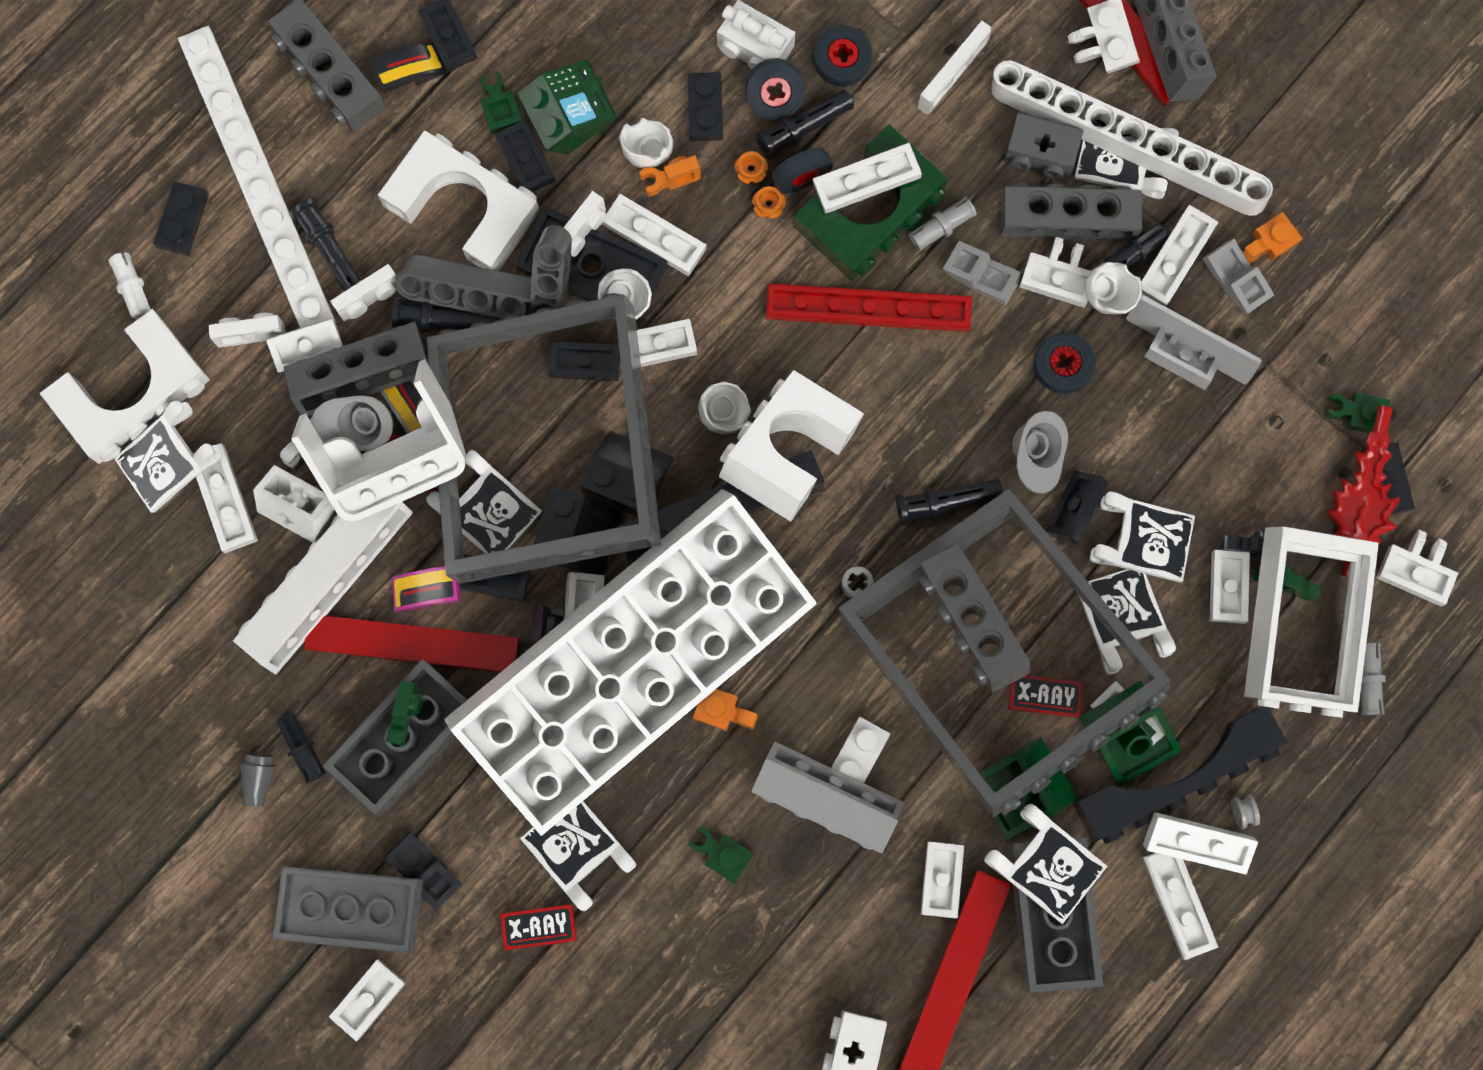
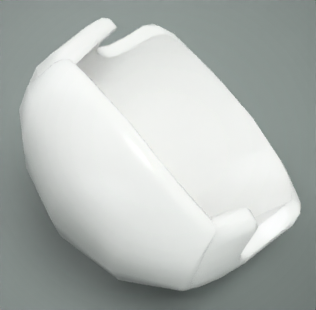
M641 118L633 126L626 123L619 136L626 159L633 166L642 169L646 167L654 168L668 160L673 150V139L670 130L659 121Z
M1102 263L1091 271L1085 284L1089 303L1103 314H1125L1137 306L1142 296V282L1140 278L1131 274L1127 269V265L1121 263Z
M617 269L608 272L599 283L597 293L598 299L610 293L624 294L634 306L636 319L640 318L649 308L652 296L648 281L640 273L632 269Z
M720 382L709 386L701 395L698 404L701 422L710 431L721 435L732 434L742 429L751 413L746 394L737 385L728 382Z

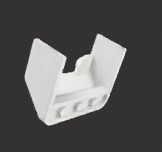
M425 359L418 363L414 385L422 397L416 410V416L422 428L361 454L356 444L346 437H335L323 442L306 413L299 416L291 439L334 510L344 520L359 521L454 479L463 472L466 463V453L452 406Z

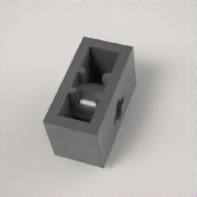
M1018 113L1003 162L1009 163L1017 170L1028 171L1031 169L1042 172L1044 176L1050 179H1069L1074 168L1084 130ZM1040 146L1045 147V152L1039 151Z

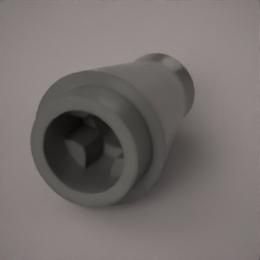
M245 753L244 761L240 762L243 805L264 806L265 797L276 765L273 764L274 756L260 753Z

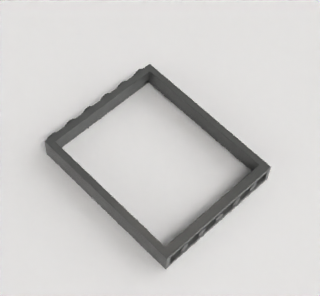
M610 293L594 301H574L569 303L567 307L558 309L542 308L537 310L535 314L526 316L510 315L503 318V321L490 324L479 322L471 325V328L458 331L452 329L443 330L436 336L427 337L429 367L451 404L447 354L616 317L639 524L464 558L458 480L456 477L439 485L446 576L457 583L472 582L661 545L635 310L624 294Z
M1010 489L1003 492L838 608L842 622L993 818L1001 812L1003 815H1006L1011 810H1015L1021 804L1020 799L1027 793L1032 791L1033 794H1036L1043 790L1051 782L1050 777L1059 770L1065 773L1079 763L1080 755L1089 749L1092 751L1100 749L1109 741L1110 737L1108 735L1119 727L1121 730L1129 728L1139 719L1138 714L1147 707L1155 709L1169 696L1167 693L1169 692L1171 680ZM1014 517L1148 677L1150 682L994 793L866 628L863 621L919 582L918 578L922 576L921 562L957 543L964 551L1005 521Z

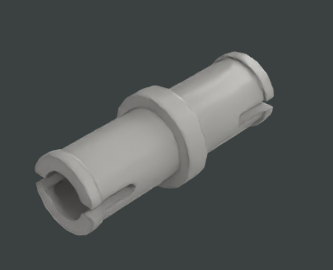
M964 197L942 213L937 211L932 214L933 218L914 231L909 232L908 236L914 247L920 252L942 236L948 237L953 234V229L970 218L975 217L977 212L971 201Z
M1366 643L1360 691L1361 715L1385 714L1382 683L1386 682V676L1382 675L1381 643Z

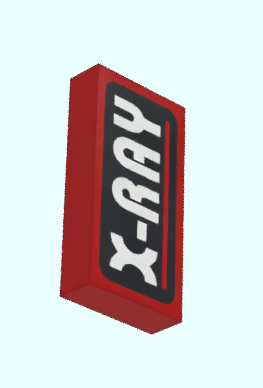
M1026 675L1010 684L1008 710L1078 719L1081 711L1083 682Z
M573 904L500 914L504 951L577 941Z

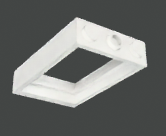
M1289 527L1265 528L1244 697L1257 698V706L1279 708L1280 702L1290 703L1289 710L1311 713L1312 707L1321 708V715L1343 718V711L1358 713L1379 543ZM1287 551L1351 562L1334 695L1270 685Z

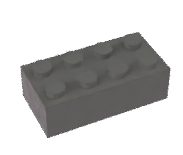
M423 659L403 679V681L417 684L420 687L419 693L423 694L421 710L418 715L413 714L412 721L409 722L404 746L386 742L393 719L391 714L398 685L323 765L332 776L376 816L383 817L456 738L444 719L468 700Z
M1087 838L1075 839L1088 850ZM1030 842L1008 845L1010 862L1012 864L1015 863ZM1013 885L1024 991L1035 993L1104 987L1092 887L1065 922L1061 924Z

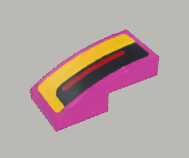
M445 566L392 577L394 611L396 613L427 609L431 605L461 602L460 584L446 576Z

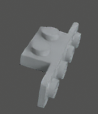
M1145 295L1141 296L1137 306L1130 310L1126 317L1127 321L1155 335L1144 356L1145 358L1203 390H1206L1211 383L1216 370L1243 384H1247L1262 362L1259 357Z

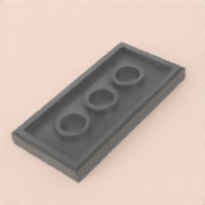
M282 866L273 939L414 953L423 880Z

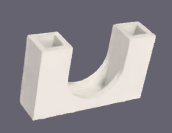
M424 130L378 194L383 207L412 224L430 197L440 188L454 183H464L476 187L487 198V211L462 250L466 259L477 267L499 271L540 214L536 201L537 197L525 187L520 186L517 189L509 184L508 178L498 170L492 169L488 171L480 165L481 162L467 151H464L463 154L452 148L453 144L444 136L438 133L433 136Z
M153 309L124 329L145 355L151 368L150 386L138 403L123 410L111 411L102 409L96 404L82 384L68 372L40 392V395L88 457L98 464L115 458L121 452V447L130 440H135L159 419L171 402L175 400L182 402L187 397H195L205 388L204 384L210 381L186 348Z
M794 370L786 381L781 378L777 381L770 393L772 399L769 402L764 399L760 403L753 416L756 418L753 423L747 421L737 436L739 442L736 445L731 442L720 458L724 465L719 474L720 478L790 522L807 500L817 478L782 457L773 447L769 435L778 431L799 432L839 455L855 433L864 415L863 412Z

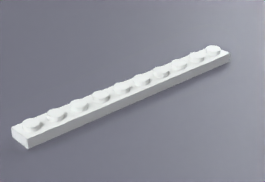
M208 25L179 37V43L300 328L332 317L334 318L211 28Z

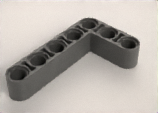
M551 225L543 230L533 254L532 278L421 255H413L405 261L396 279L395 287L400 295L410 300L430 302V304L502 319L510 315L526 316L535 314L537 310L542 308H562L565 306L568 296L572 237L565 228L558 225Z

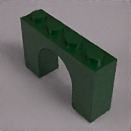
M888 124L866 145L864 159L910 142ZM911 143L910 146L922 175L917 180L894 188L898 199V206L887 219L876 224L864 225L848 220L838 210L825 214L817 194L794 215L793 227L851 281L859 274L862 277L865 276L876 264L874 259L882 251L886 254L890 252L900 240L898 235L905 228L909 231L912 230L923 218L921 213L929 205L935 207L947 193L945 187L948 177Z

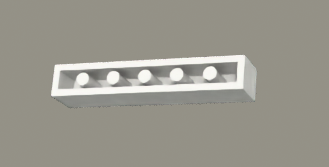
M399 502L359 521H347L337 514L331 526L322 537L311 544L308 553L299 564L288 571L282 584L275 592L265 598L262 607L253 618L241 626L239 634L233 642L260 665L276 675L302 645L307 635L330 612L413 512L403 502Z

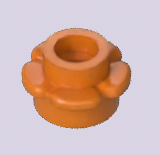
M746 152L735 162V171L738 172V178L743 183H759L766 176L765 171L768 169L767 161L757 152ZM753 166L755 169L750 171L748 167Z
M767 186L754 194L752 203L755 205L754 211L759 217L774 219L782 214V208L786 205V199L777 188ZM771 201L772 205L767 206L766 202Z

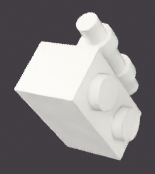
M737 0L733 7L728 5L722 14L725 20L717 31V46L722 53L732 59L739 58L748 63L751 69L766 59H787L795 45L794 31L740 0Z

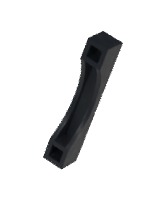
M812 450L787 459L817 478L809 496L823 491L825 481ZM726 483L658 510L661 539L664 538L722 489L733 494L749 515L769 508L730 483ZM637 518L615 528L639 524V520ZM652 547L625 552L629 565Z
M1261 706L1227 723L1223 735L1211 755L1195 771L1183 779L1165 787L1153 789H1125L1109 785L1072 804L1092 842L1103 839L1104 843L1108 844L1124 835L1122 828L1132 823L1135 824L1136 828H1139L1151 822L1153 812L1163 807H1166L1169 812L1187 803L1184 796L1194 791H1197L1200 796L1218 787L1217 779L1228 774L1231 780L1250 770L1247 764L1259 758L1261 763L1275 758L1281 754L1278 748L1288 742L1269 707Z

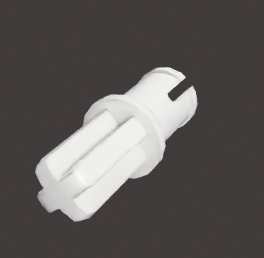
M124 252L123 260L122 254L118 253L109 259V264L118 282L116 289L119 294L123 295L130 315L138 320L151 310L142 289L144 282L142 278L137 276L130 254Z

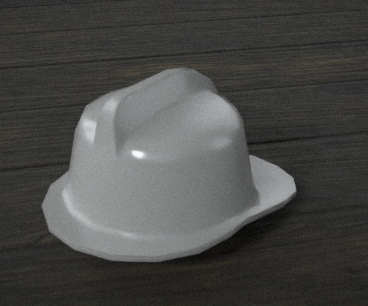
M350 396L325 401L316 408L311 418V423L323 442L335 437H346L356 444L359 451L373 450L389 441L393 432L391 412L381 401L372 396Z
M1042 411L1035 413L1027 420L1026 424H1023L1016 431L1013 437L1012 448L1017 458L1016 468L1019 478L1026 488L1035 493L1043 494L1051 491L1057 485L1062 471L1068 443V432L1062 418L1054 412Z

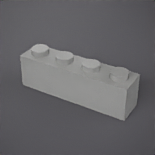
M774 742L751 791L769 803H776L792 811L800 818L812 820L824 826L832 833L841 834L858 842L862 847L873 849L881 854L899 821L905 802L777 742Z

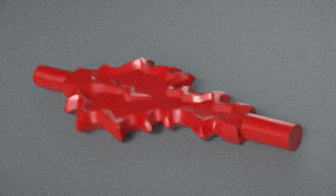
M1378 406L1373 432H1370L1369 437L1365 440L1367 449L1365 452L1357 451L1355 453L1359 465L1358 472L1353 473L1355 483L1341 478L1342 491L1336 489L1332 491L1335 507L1328 509L1326 514L1339 527L1338 531L1334 533L1336 536L1381 544L1379 535L1397 527L1396 524L1389 520V516L1399 503V497L1388 498L1387 492L1392 485L1390 483L1387 485L1382 484L1387 478L1383 474V467L1392 456V453L1387 450L1390 442V435L1387 433L1393 410L1391 407ZM1344 562L1342 576L1349 577L1351 562Z

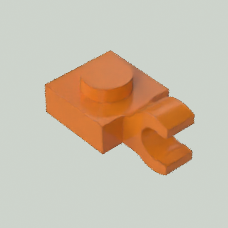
M695 155L689 158L680 156L671 160L667 166H664V171H659L653 167H646L639 172L641 180L653 178L656 181L653 185L645 188L647 196L657 195L666 188L670 191L701 179L700 166Z
M1282 212L1254 231L1252 235L1256 240L1244 248L1243 254L1249 264L1265 253L1273 261L1299 244L1303 238Z
M715 689L698 703L693 719L727 731L730 722L754 730L758 714L737 708L738 696Z

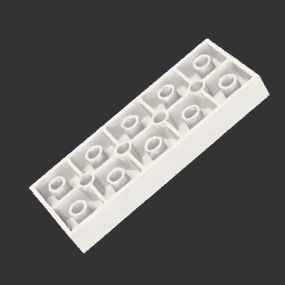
M722 489L662 538L661 545L650 548L444 720L452 733L542 836L817 603L736 497Z

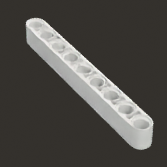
M1009 60L999 63L994 70L991 89L993 96L998 101L1030 116L1084 130L1082 140L1249 216L1261 213L1272 195V183L1264 175L1026 66ZM1008 78L1015 83L1013 85H1004L1000 80ZM1034 92L1042 93L1045 96V98L1035 99L1030 94ZM1063 106H1070L1076 112L1065 113L1061 108ZM1092 121H1103L1106 126L1096 127L1092 124ZM1131 134L1134 137H1136L1137 140L1134 142L1126 141L1122 137V135ZM1153 149H1164L1168 155L1159 156L1154 153ZM1184 163H1194L1199 169L1189 170L1185 167ZM1215 177H1225L1230 184H1220ZM1247 191L1257 192L1261 199H1252L1248 196Z

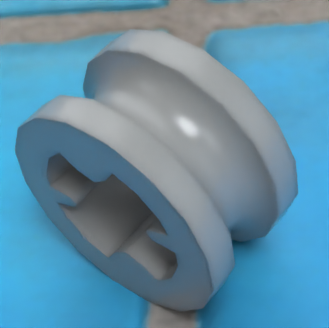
M857 566L846 571L841 586L845 595L853 598L862 590L859 588L855 591L851 590L849 586L852 581H848L849 577L859 578L863 576L866 579L863 585L867 587L872 585L874 580L869 570Z
M1251 794L1244 795L1243 800H1240L1238 797L1231 799L1232 813L1240 829L1247 828L1249 823L1253 826L1260 824L1259 810Z

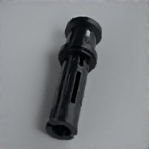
M843 89L794 118L784 117L780 120L779 125L766 132L759 131L756 133L758 146L764 156L772 160L776 157L777 152L790 145L794 147L800 144L804 135L841 114L854 109L853 100L850 94Z
M317 199L305 200L292 209L290 216L293 220L299 221L306 232L305 239L307 243L318 248L345 292L351 288L350 282L356 285L362 280L333 236L334 226L332 223L325 221L318 209L319 203Z
M395 298L392 309V328L415 322L422 332L431 331L432 328L458 331L471 328V325L479 322L489 324L498 322V317L463 310L434 307V304L425 301L423 304L403 302L401 298Z
M997 478L987 482L939 492L928 488L924 490V493L907 497H904L902 494L896 495L898 517L902 526L908 525L911 520L929 517L931 520L937 519L941 512L988 503L1001 495L1003 488L1000 480Z

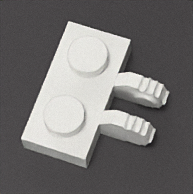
M1108 0L1087 8L1093 26L1082 28L1068 36L1069 43L1072 44L1081 43L1096 37L1099 45L1076 53L1074 56L1075 63L1087 62L1102 56L1108 74L1140 63L1122 0Z
M1056 237L1049 258L1031 252L1019 287L1084 308L1088 301L1085 284L1091 273L1089 270L1078 267L1084 245L1076 243L1071 251L1069 264L1057 260L1064 244L1063 239Z
M1418 529L1411 540L1408 550L1394 544L1388 547L1376 578L1442 607L1447 604L1458 572L1440 565L1447 546V542L1442 539H1438L1433 544L1428 559L1419 556L1425 544L1427 534Z

